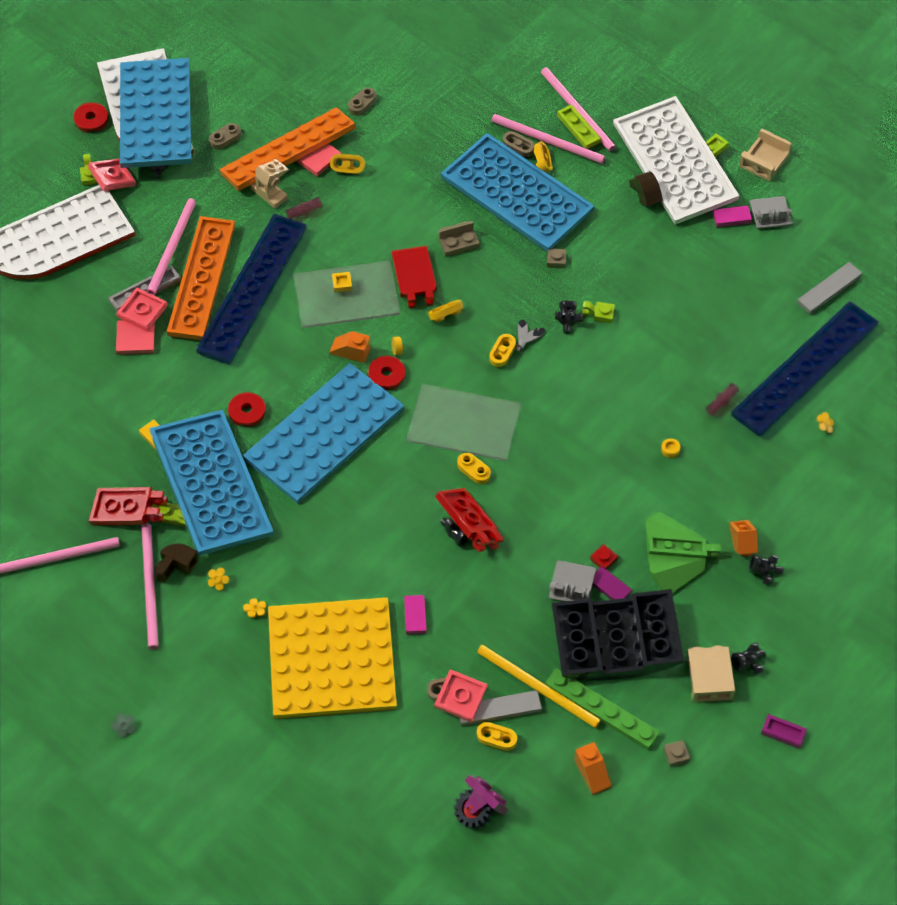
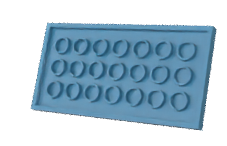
M189 58L120 62L121 168L192 164Z
M488 133L441 172L443 180L547 252L594 211L593 204Z
M349 363L243 455V459L298 504L404 410V405Z
M223 410L150 428V435L198 556L273 536V529Z

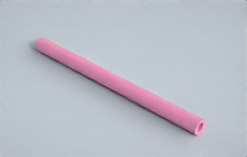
M547 67L542 69L541 74L568 105H573L601 138L600 142L609 152H612L616 148L615 144Z
M494 114L492 117L493 123L597 163L603 164L605 161V156L502 116Z
M192 198L188 199L149 284L147 293L156 294L196 205V201Z
M143 524L141 527L148 648L155 650L158 648L152 529L151 524Z
M118 537L2 563L0 564V574L120 547Z

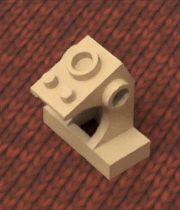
M277 159L259 165L255 170L256 182L251 184V190L276 209L288 200V195L278 187V184L280 183L279 178L289 169Z

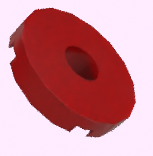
M86 103L75 110L73 119L75 126L79 130L88 133L90 131L97 132L108 123V113L101 104ZM90 116H94V117H95V118H93V119H87V118L90 117Z
M382 356L372 361L368 369V377L384 390L395 389L405 379V367L395 357ZM384 371L391 372V374L388 376H385L382 373Z
M251 392L236 395L228 404L229 417L238 426H255L263 420L266 413L264 400L259 395ZM246 407H249V408L252 409V410H251L250 412H248V413H245V412L242 411V410H243L244 408H246Z

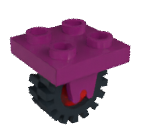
M469 775L464 780L472 790L467 789L464 794L461 792L459 794L460 798L455 800L457 804L453 807L456 810L454 815L457 817L458 822L470 829H480V827H485L487 822L490 823V817L494 816L492 810L502 815H505L509 810L505 805L507 801L494 790L490 791L492 786L479 776L475 778L472 775Z

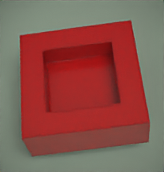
M603 544L590 556V560L599 568L602 566L607 570L618 560V555Z

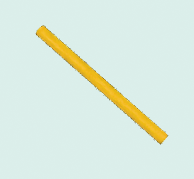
M483 644L479 647L478 654L592 727L597 728L601 721L599 718Z

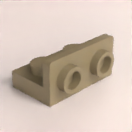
M473 221L461 222L460 224L438 230V241L445 257L479 248V241L473 230Z

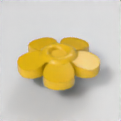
M827 412L818 415L819 429L831 433L833 431L832 426H834L833 419H829Z
M220 567L217 571L214 569L209 571L208 575L211 579L208 580V585L210 587L215 586L216 590L224 589V584L229 583V577L224 575L225 569Z
M251 599L249 604L243 606V610L247 612V616L250 618H254L256 614L257 616L265 614L266 603L264 601L258 603L257 599Z

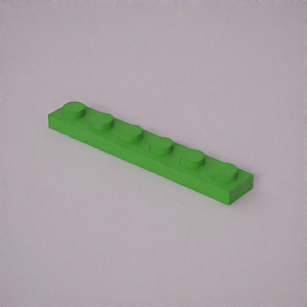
M557 668L545 682L547 686L646 750L651 748L660 734V731L577 680L562 677L561 671Z

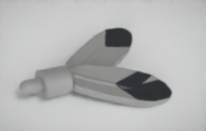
M520 320L517 328L519 342L516 345V351L522 350L526 343L542 337L545 329L536 328L528 332L526 321Z

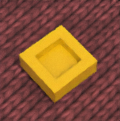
M350 272L332 274L334 293L352 291Z

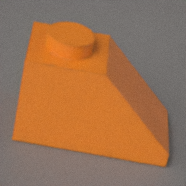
M352 331L335 337L329 353L365 363L371 349L370 336Z
M750 521L729 522L734 550L738 555L747 557L751 556L752 553H758L757 530Z
M595 742L576 749L574 761L591 794L594 795L611 788L604 759Z

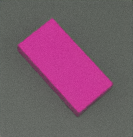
M748 206L713 210L716 227L750 224L752 222Z
M424 595L404 596L406 635L426 634Z

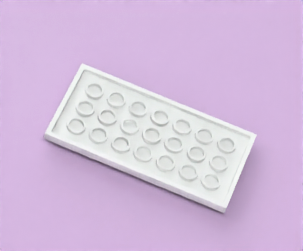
M676 96L613 120V125L642 172L651 171L655 175L662 193L663 201L661 203L675 225L739 200V194Z

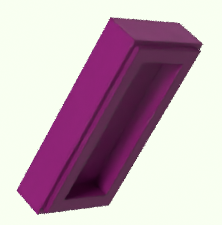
M602 566L595 572L592 586L609 599L627 598L632 593L630 587Z
M768 714L761 735L800 749L807 729Z

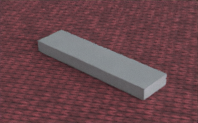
M848 262L797 300V304L807 313L811 314L862 276V272Z
M173 266L166 269L156 294L181 282V277ZM154 275L108 297L115 311L118 312L136 287L147 292Z
M538 691L482 700L473 722L471 723L459 718L460 724L465 726L541 712L542 708Z

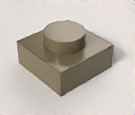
M549 249L547 267L565 268L566 249Z
M684 740L663 746L669 767L690 761Z

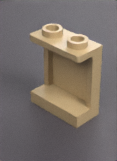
M761 129L759 137L748 152L744 151L741 154L739 167L770 182L790 155L792 143Z
M717 645L711 648L693 647L688 649L686 659L689 662L692 683V702L733 700L735 686L729 647Z

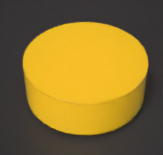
M399 336L392 337V351L394 355H402L403 353L402 339Z
M675 439L664 440L661 445L662 454L667 458L677 457L680 453V443Z

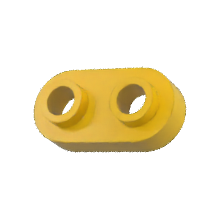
M543 141L538 142L534 145L533 150L537 159L536 166L547 173L553 169L550 152Z
M336 154L330 160V166L336 172L360 173L366 165L364 158L359 155ZM338 159L342 160L341 166L336 163ZM355 161L360 163L359 167L354 166Z
M455 300L429 311L430 320L440 322L449 314L456 315L461 313V309L464 308L462 300Z
M510 334L499 336L489 355V361L493 366L502 367L507 364L516 347L514 336Z
M463 453L458 457V469L477 484H485L490 480V468L473 454Z
M489 722L482 723L477 728V739L482 744L504 751L514 749L517 744V735L512 729ZM485 733H488V734H490L491 736H490V737H485L484 734H485ZM508 739L510 742L504 743L503 740Z

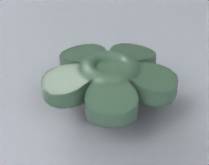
M120 713L116 716L118 722L114 721L111 724L113 730H118L117 735L119 737H125L126 731L129 734L135 731V727L129 725L134 722V718L131 715L125 718V715Z

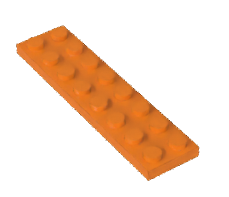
M336 107L240 159L227 164L220 169V173L234 188L240 191L256 182L255 170L259 165L277 159L284 166H287L356 129L355 123Z
M200 216L168 325L167 336L204 341L236 226L235 221Z

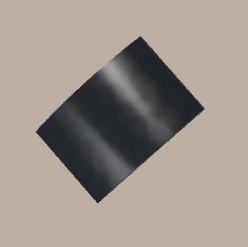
M671 589L633 593L631 598L592 602V598L552 603L562 677L579 680L625 679L660 672L684 663Z

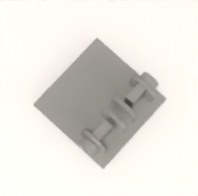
M785 196L750 200L757 229L792 225L790 218L792 216V209H788Z
M557 560L553 580L549 586V598L560 601L589 599L596 568Z

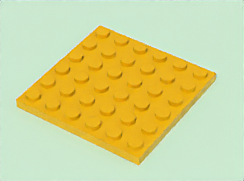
M388 597L268 606L274 719L397 709Z

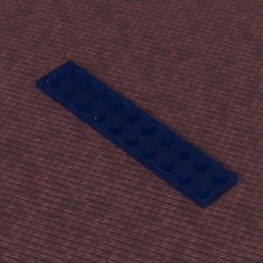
M273 214L197 346V354L231 365L304 235L307 224Z
M849 301L734 408L731 416L761 437L878 326L879 321Z

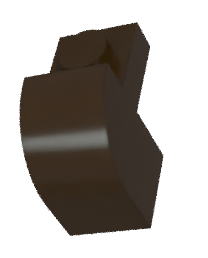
M651 171L636 175L634 179L629 180L630 187L638 191L641 204L650 206L663 201L659 183Z
M178 543L163 548L160 551L162 561L157 564L155 569L157 580L165 584L175 569L189 575L199 561L197 550Z

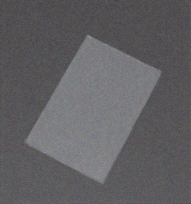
M390 260L293 274L302 328L400 315L399 301ZM350 272L352 291L334 293L332 274Z
M422 384L406 441L507 461L521 403Z

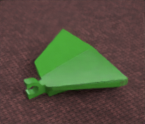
M660 511L645 520L649 573L660 590L671 589L673 594L704 572L707 555L717 558L718 553H721V544H706V539L702 538L701 535Z

